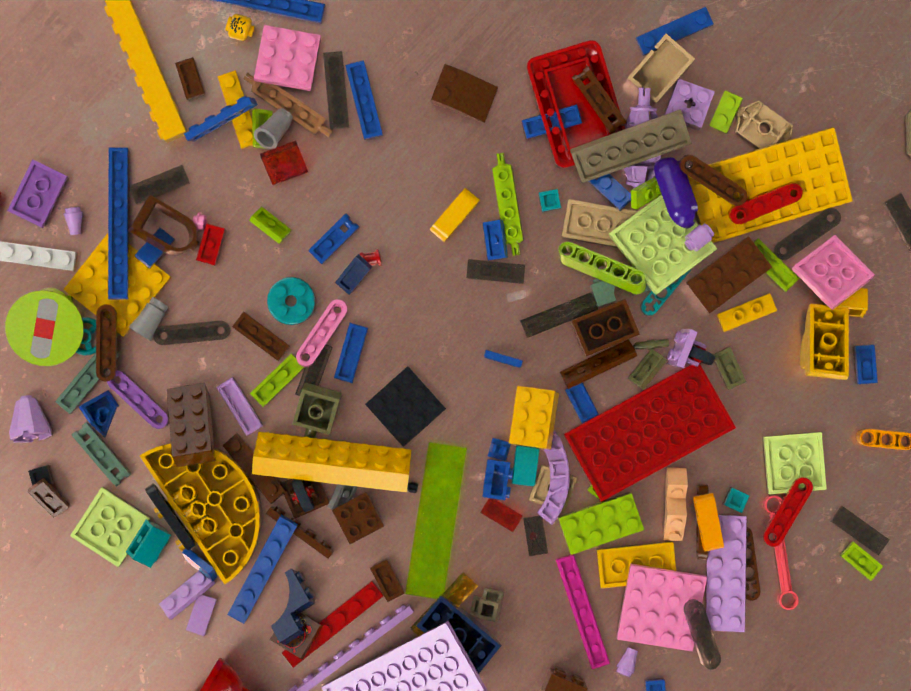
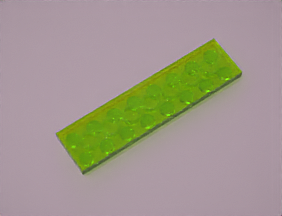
M433 442L428 444L405 594L438 599L441 595L444 596L467 450L465 447Z

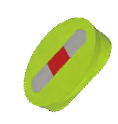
M45 288L25 294L12 305L6 317L5 332L11 348L23 360L38 366H53L68 360L78 350L83 338V321L77 307L62 291L56 288Z

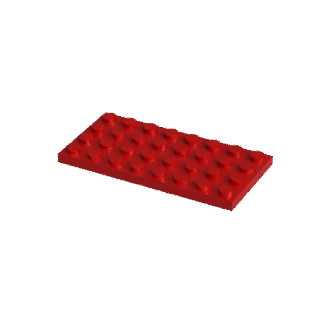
M699 364L698 367L689 365L570 430L564 436L600 502L734 430L736 427L702 366Z

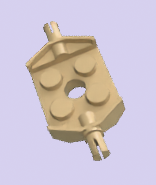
M756 101L746 107H739L736 114L735 133H739L759 149L791 140L793 125L760 101ZM761 123L769 125L770 130L768 133L760 131Z

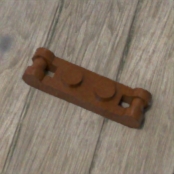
M587 66L582 70V73L579 75L575 74L571 78L598 115L607 131L612 134L616 131L617 127L623 126L627 122ZM588 78L590 83L585 86L582 81ZM614 115L616 119L610 122L608 117Z

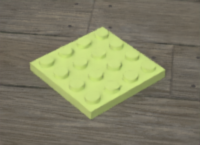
M662 195L609 233L610 238L631 265L645 274L646 284L655 295L659 294L717 250L712 241L708 242L697 252L689 250L685 245V236L699 225L695 220H693L695 223L691 228H683L677 225L670 217Z

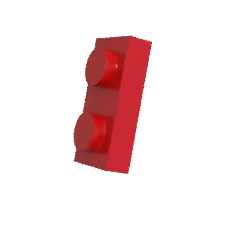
M206 223L196 261L216 265L225 228Z

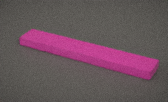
M574 554L555 559L591 669L610 664Z

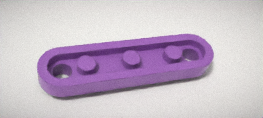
M117 370L116 377L119 376L121 382L117 384L114 378L112 381L107 382L109 387L153 428L161 429L166 427L169 423L167 412L124 372ZM159 415L163 418L161 423L156 420Z

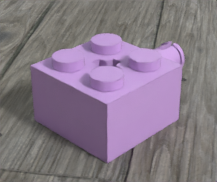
M678 78L664 115L681 109L686 127L699 131L702 128L715 91ZM687 101L691 102L692 106L690 108H687Z

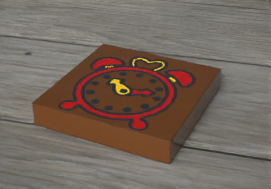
M300 613L297 616L300 617L304 624L302 628L305 633L286 645L279 642L275 633H273L270 640L303 660L321 630L322 625Z

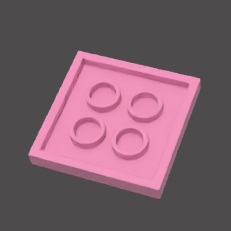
M264 25L254 81L311 91L321 35Z
M836 235L792 268L831 310L840 305L875 276Z

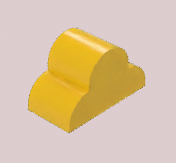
M809 305L805 333L800 350V367L805 370L806 376L840 380L848 379L849 308L836 307L831 310L827 305Z

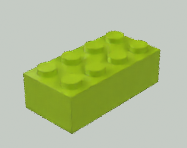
M631 492L558 517L571 555L644 530Z

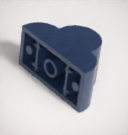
M441 595L417 624V627L426 633L449 621L479 674L502 645L478 620Z

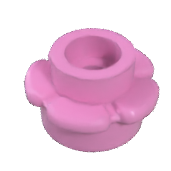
M199 212L197 216H193L192 220L197 231L205 230L207 216Z

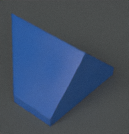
M109 390L79 406L88 422L105 438L118 407Z

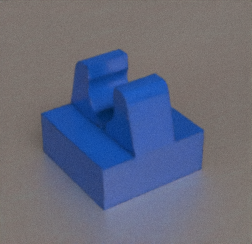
M492 438L487 456L506 461L511 444L507 441Z

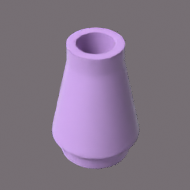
M80 207L65 208V213L63 214L70 235L82 234L83 211H81Z
M627 647L626 652L616 666L618 667L616 672L631 677L635 671L638 651Z

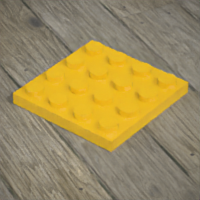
M107 233L63 290L95 315L100 306L105 304L113 306L117 311V333L125 337L130 330V324L138 317L151 298H155L171 276L156 264L148 268L135 257L138 250L128 243V299L109 300ZM106 311L104 315L106 318H109L111 313Z

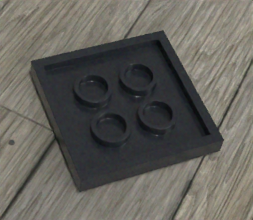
M408 366L365 404L403 447L446 409Z

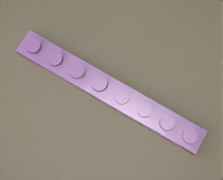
M410 604L407 606L401 605L395 610L396 614L393 617H385L379 622L381 625L378 628L374 629L372 627L364 633L366 637L360 641L358 639L348 645L350 649L346 652L342 650L333 656L334 661L330 664L325 662L318 668V673L314 676L312 673L302 680L303 684L299 687L294 685L288 691H309L411 615L414 612Z

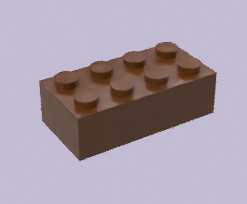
M748 236L686 283L710 314L771 269L772 266Z
M199 383L167 389L172 458L176 466L182 467L216 461L210 395L206 384Z

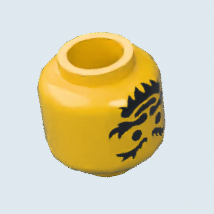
M234 14L232 17L229 16L225 31H228V36L231 38L246 41L248 36L252 37L255 26L252 25L251 18Z

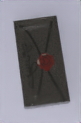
M540 515L523 518L529 556L547 554L548 549L543 518Z

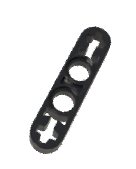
M152 483L145 488L146 493L183 546L188 551L196 546L195 540L158 487Z

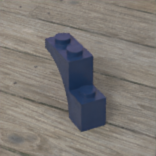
M293 569L285 572L290 591L287 607L282 616L271 625L277 639L284 645L305 633L302 628L304 624L297 615L315 604L312 599L314 597L309 587L306 588L303 583L305 581L300 571L297 572Z

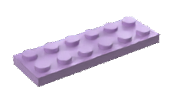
M718 515L724 548L708 551L706 630L745 632L747 516Z

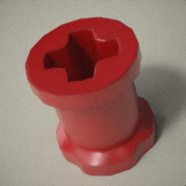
M376 249L374 252L360 253V256L370 265L382 266L379 249Z

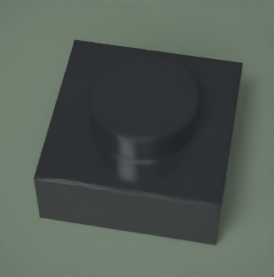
M48 465L28 471L32 486L43 478L49 484H54Z

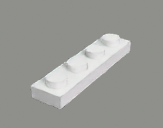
M0 241V261L75 271L77 252Z

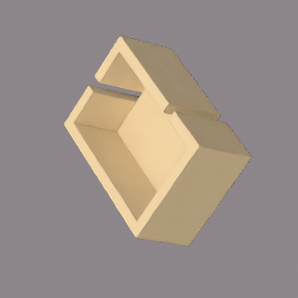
M667 34L655 45L657 51L651 50L628 76V79L638 88H651L650 98L655 103L663 97L695 60L694 57Z

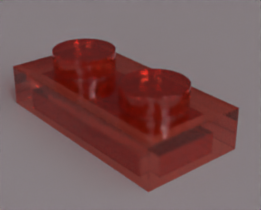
M488 498L480 513L511 532H514L523 517L520 513L492 498Z

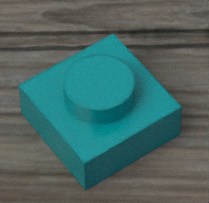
M558 189L539 192L542 212L561 209Z
M731 487L723 505L742 513L749 495Z

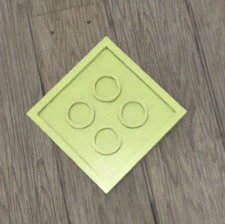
M822 432L763 437L768 494L787 493L793 482L799 477L807 478L812 482V491L827 490ZM801 483L799 489L804 490L805 485Z
M101 487L70 536L115 566L120 567L127 556L126 551L141 526L146 519L150 521L151 518L104 487Z

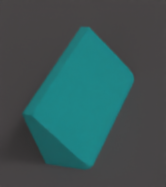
M516 445L511 484L535 486L539 448Z

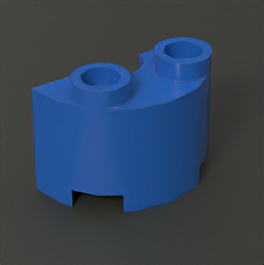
M487 459L482 497L506 500V498L510 497L511 487H507L508 479L512 480L513 468H510V462Z

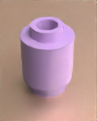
M707 224L699 225L685 236V245L689 250L697 252L712 240L711 237L714 236V233Z

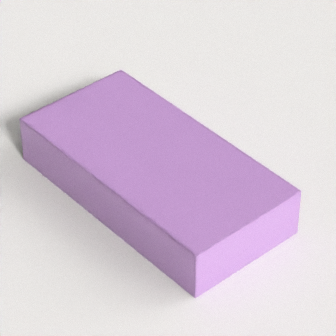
M202 594L196 599L186 628L187 631L205 636L217 601L216 598Z

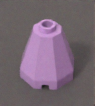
M31 395L21 396L20 400L16 401L9 431L10 440H13L14 443L34 442L33 439L38 437L40 441L52 436L51 427L37 399L32 398Z

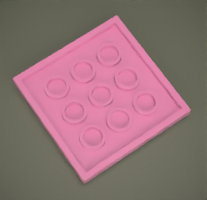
M630 564L617 640L693 652L707 577L705 575Z

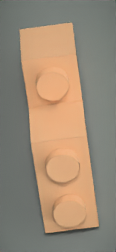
M667 467L663 540L683 541L687 519L686 493L688 482L686 468Z

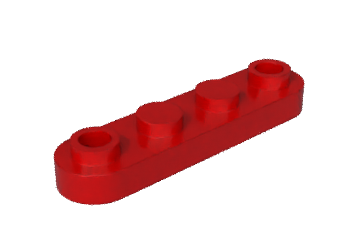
M787 183L748 199L740 206H732L728 213L729 219L735 224L746 223L799 201L803 195V190L796 183ZM792 190H796L795 196H791ZM741 211L742 217L737 218V213Z
M799 477L791 485L763 532V541L767 545L776 547L782 543L813 490V484L809 479ZM801 483L805 485L804 490L799 489ZM771 533L775 534V539L773 540L769 539Z

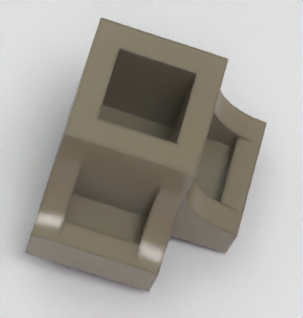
M484 588L482 597L473 596L470 615L487 621H498L504 592Z

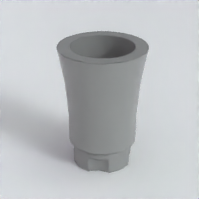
M284 108L278 109L263 125L254 131L255 140L263 148L274 150L284 133L289 129L293 119L292 114Z
M152 297L138 317L130 324L129 328L152 341L154 333L164 317L168 306Z

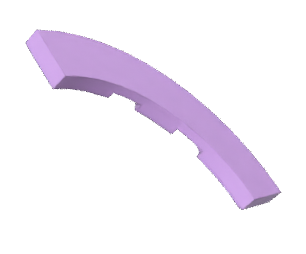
M555 430L553 432L551 450L544 449L550 467V487L542 507L537 512L551 525L555 523L565 505L570 484L568 457L563 443Z

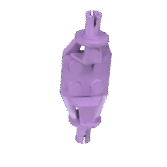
M638 88V105L630 107L632 111L626 121V129L649 121V111L651 120L658 118L657 108L650 106L651 88H645V96L644 88ZM662 155L624 168L628 180L626 184L632 185L635 188L645 183L647 169H649L647 181L654 178V165L661 159Z

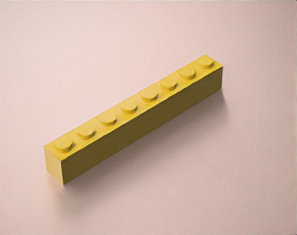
M105 0L107 6H104L108 17H112L114 21L111 24L116 35H120L122 41H119L122 51L127 52L129 56L126 59L131 70H135L137 76H134L137 86L142 87L144 91L141 95L145 104L150 105L152 111H149L152 121L157 122L159 126L156 130L160 139H164L169 143L185 136L184 134L187 132V129L132 1Z

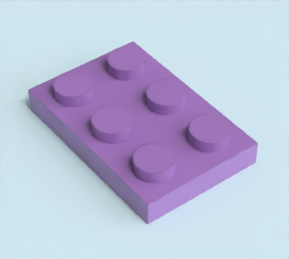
M32 159L7 211L44 228L68 176Z

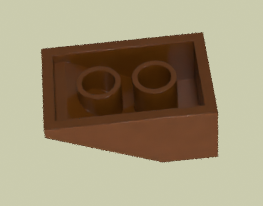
M444 64L431 98V103L485 123L498 87L463 70Z

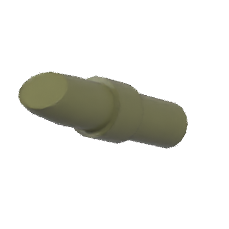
M653 339L636 342L633 347L634 349L648 350L669 347V340Z

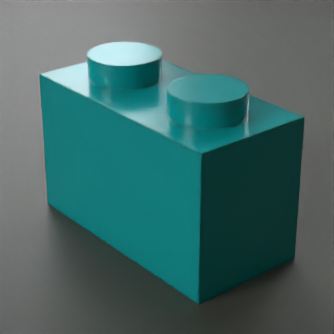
M146 519L126 553L133 560L151 568L158 560L164 546L168 544L171 534L165 528Z

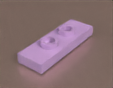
M234 377L216 387L246 436L263 426Z

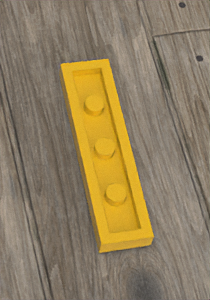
M236 70L217 76L227 106L237 104V100L244 97V93ZM248 110L232 120L241 149L253 146L252 117Z

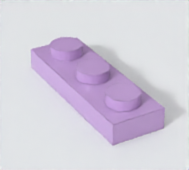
M198 571L159 603L166 616L172 620L216 582H212Z

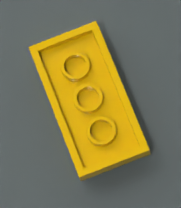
M673 541L596 549L600 588L626 586L630 564L676 571Z

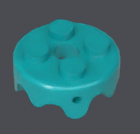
M287 277L277 281L271 287L267 296V305L271 315L277 321L286 325H298L308 320L312 316L316 304V297L311 286L296 277ZM290 295L295 296L297 300L296 304L292 307L286 304V298Z

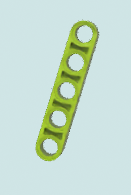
M563 242L559 246L558 250L562 264L633 294H641L645 291L646 280L645 274L642 271L572 242ZM601 266L606 267L605 269H598ZM634 281H641L638 284L633 283Z

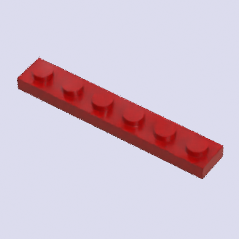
M373 581L369 582L319 622L322 628L303 660L384 596ZM286 649L282 651L283 656L293 668L303 661Z

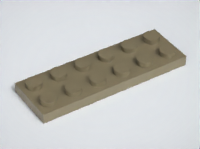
M680 109L570 149L580 179L584 183L688 146L692 142Z

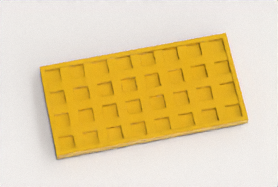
M834 127L707 164L744 188L747 192V200L787 183H796L801 186L803 195L799 201L743 224H735L729 219L728 213L730 208L734 206L733 204L687 175L698 206L696 214L699 225L707 224L714 233V236L711 237L712 243L853 201ZM796 190L791 191V196H795ZM738 192L733 194L734 199L739 197ZM741 211L737 213V218L742 217Z

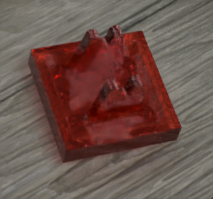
M296 141L260 153L272 185L308 173L307 166Z

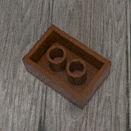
M626 299L570 321L585 357L640 335Z

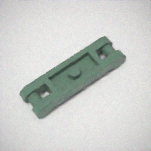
M85 422L82 425L83 428L75 431L72 436L107 478L117 487L124 477L127 478L131 475V472L99 437L92 426ZM88 433L90 438L85 441L83 437ZM115 467L119 470L116 475L112 472Z

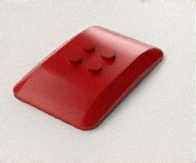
M594 40L533 57L527 63L528 75L556 164L561 168L575 165L570 149L611 135L573 82L572 76L575 74L579 75L588 66L620 111L601 46ZM586 78L582 82L586 86L588 83H590V80ZM577 105L582 124L564 129L559 110ZM554 111H556L561 130L558 127L552 126L550 117L554 115ZM614 115L608 117L610 122L616 119ZM625 125L617 127L613 133L626 129Z

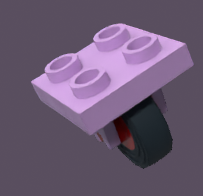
M681 328L675 335L674 341L676 343L674 348L670 349L667 355V364L679 368H684L685 363L697 367L701 362L712 365L715 355L706 351L707 345L695 340L697 331Z

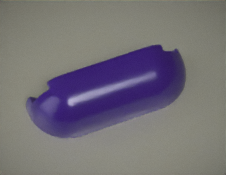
M672 157L661 158L654 165V173L667 211L677 225L683 228H691L695 223L693 220L695 211H698V206L688 177L680 170V161Z

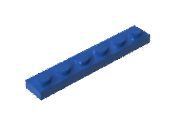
M282 515L279 517L228 612V616L243 624L246 622L298 526L297 523Z

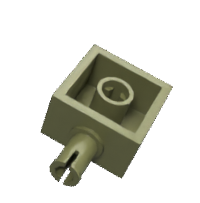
M305 382L300 394L293 425L306 428L304 437L315 438L317 432L330 435L342 393Z

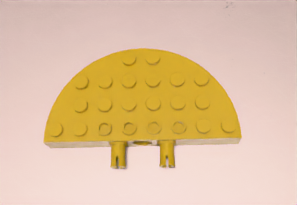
M171 443L155 447L139 455L166 495L167 502L173 510H176L224 585L227 584L249 562L259 541L262 511L254 483L232 457L216 448V461L177 467L172 458ZM157 507L154 508L155 513H158ZM161 513L157 515L160 519H162L163 516ZM179 539L175 540L176 545L181 544ZM183 544L178 547L181 551L185 549Z

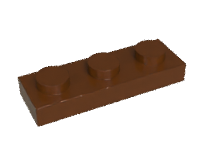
M245 312L240 315L232 326L277 361L282 358L290 345Z

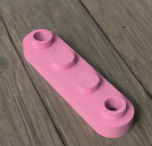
M337 299L328 305L296 354V360L299 365L309 367L316 361L347 314V305L344 301ZM338 307L341 309V312L335 313L334 309ZM303 355H309V360H303Z

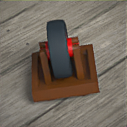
M289 479L280 483L286 490L284 496L294 519L328 505L330 502L321 482Z

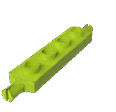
M504 153L496 154L498 165L492 168L500 220H503L506 244L511 245L512 256L520 255L518 243L524 241L513 168L512 165L505 163Z

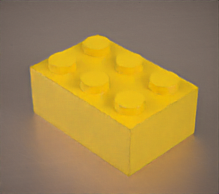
M517 386L509 438L510 444L551 450L559 398L558 392Z

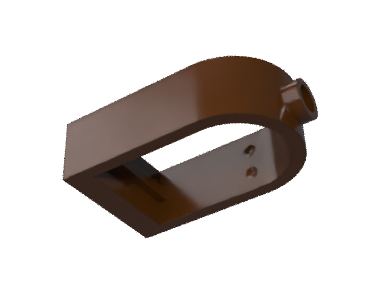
M149 195L128 230L169 255H181L189 249L194 251L199 243L196 240L197 229L193 221L152 195ZM154 208L186 227L189 233L187 246L182 248L173 247L143 230Z

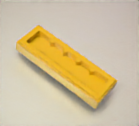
M769 293L716 314L722 331L726 332L776 312L777 308Z

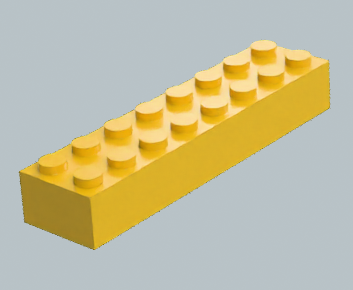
M258 432L253 454L252 474L407 492L412 450Z

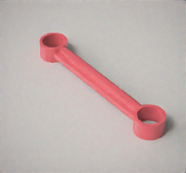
M769 495L763 501V507L769 513L770 520L775 512L768 510V501L771 498H776L780 504L782 502V499L776 495ZM783 539L780 545L774 547L781 589L777 601L782 608L792 610L797 607L799 599L797 594L792 591L785 539ZM791 593L795 598L794 603L789 607L784 606L781 602L783 595Z

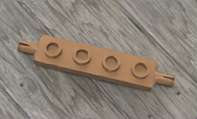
M249 73L244 76L243 79L252 84L251 92L277 110L284 108L293 116L292 120L314 135L321 131L330 137L333 130L324 125L325 118L279 86L256 82Z

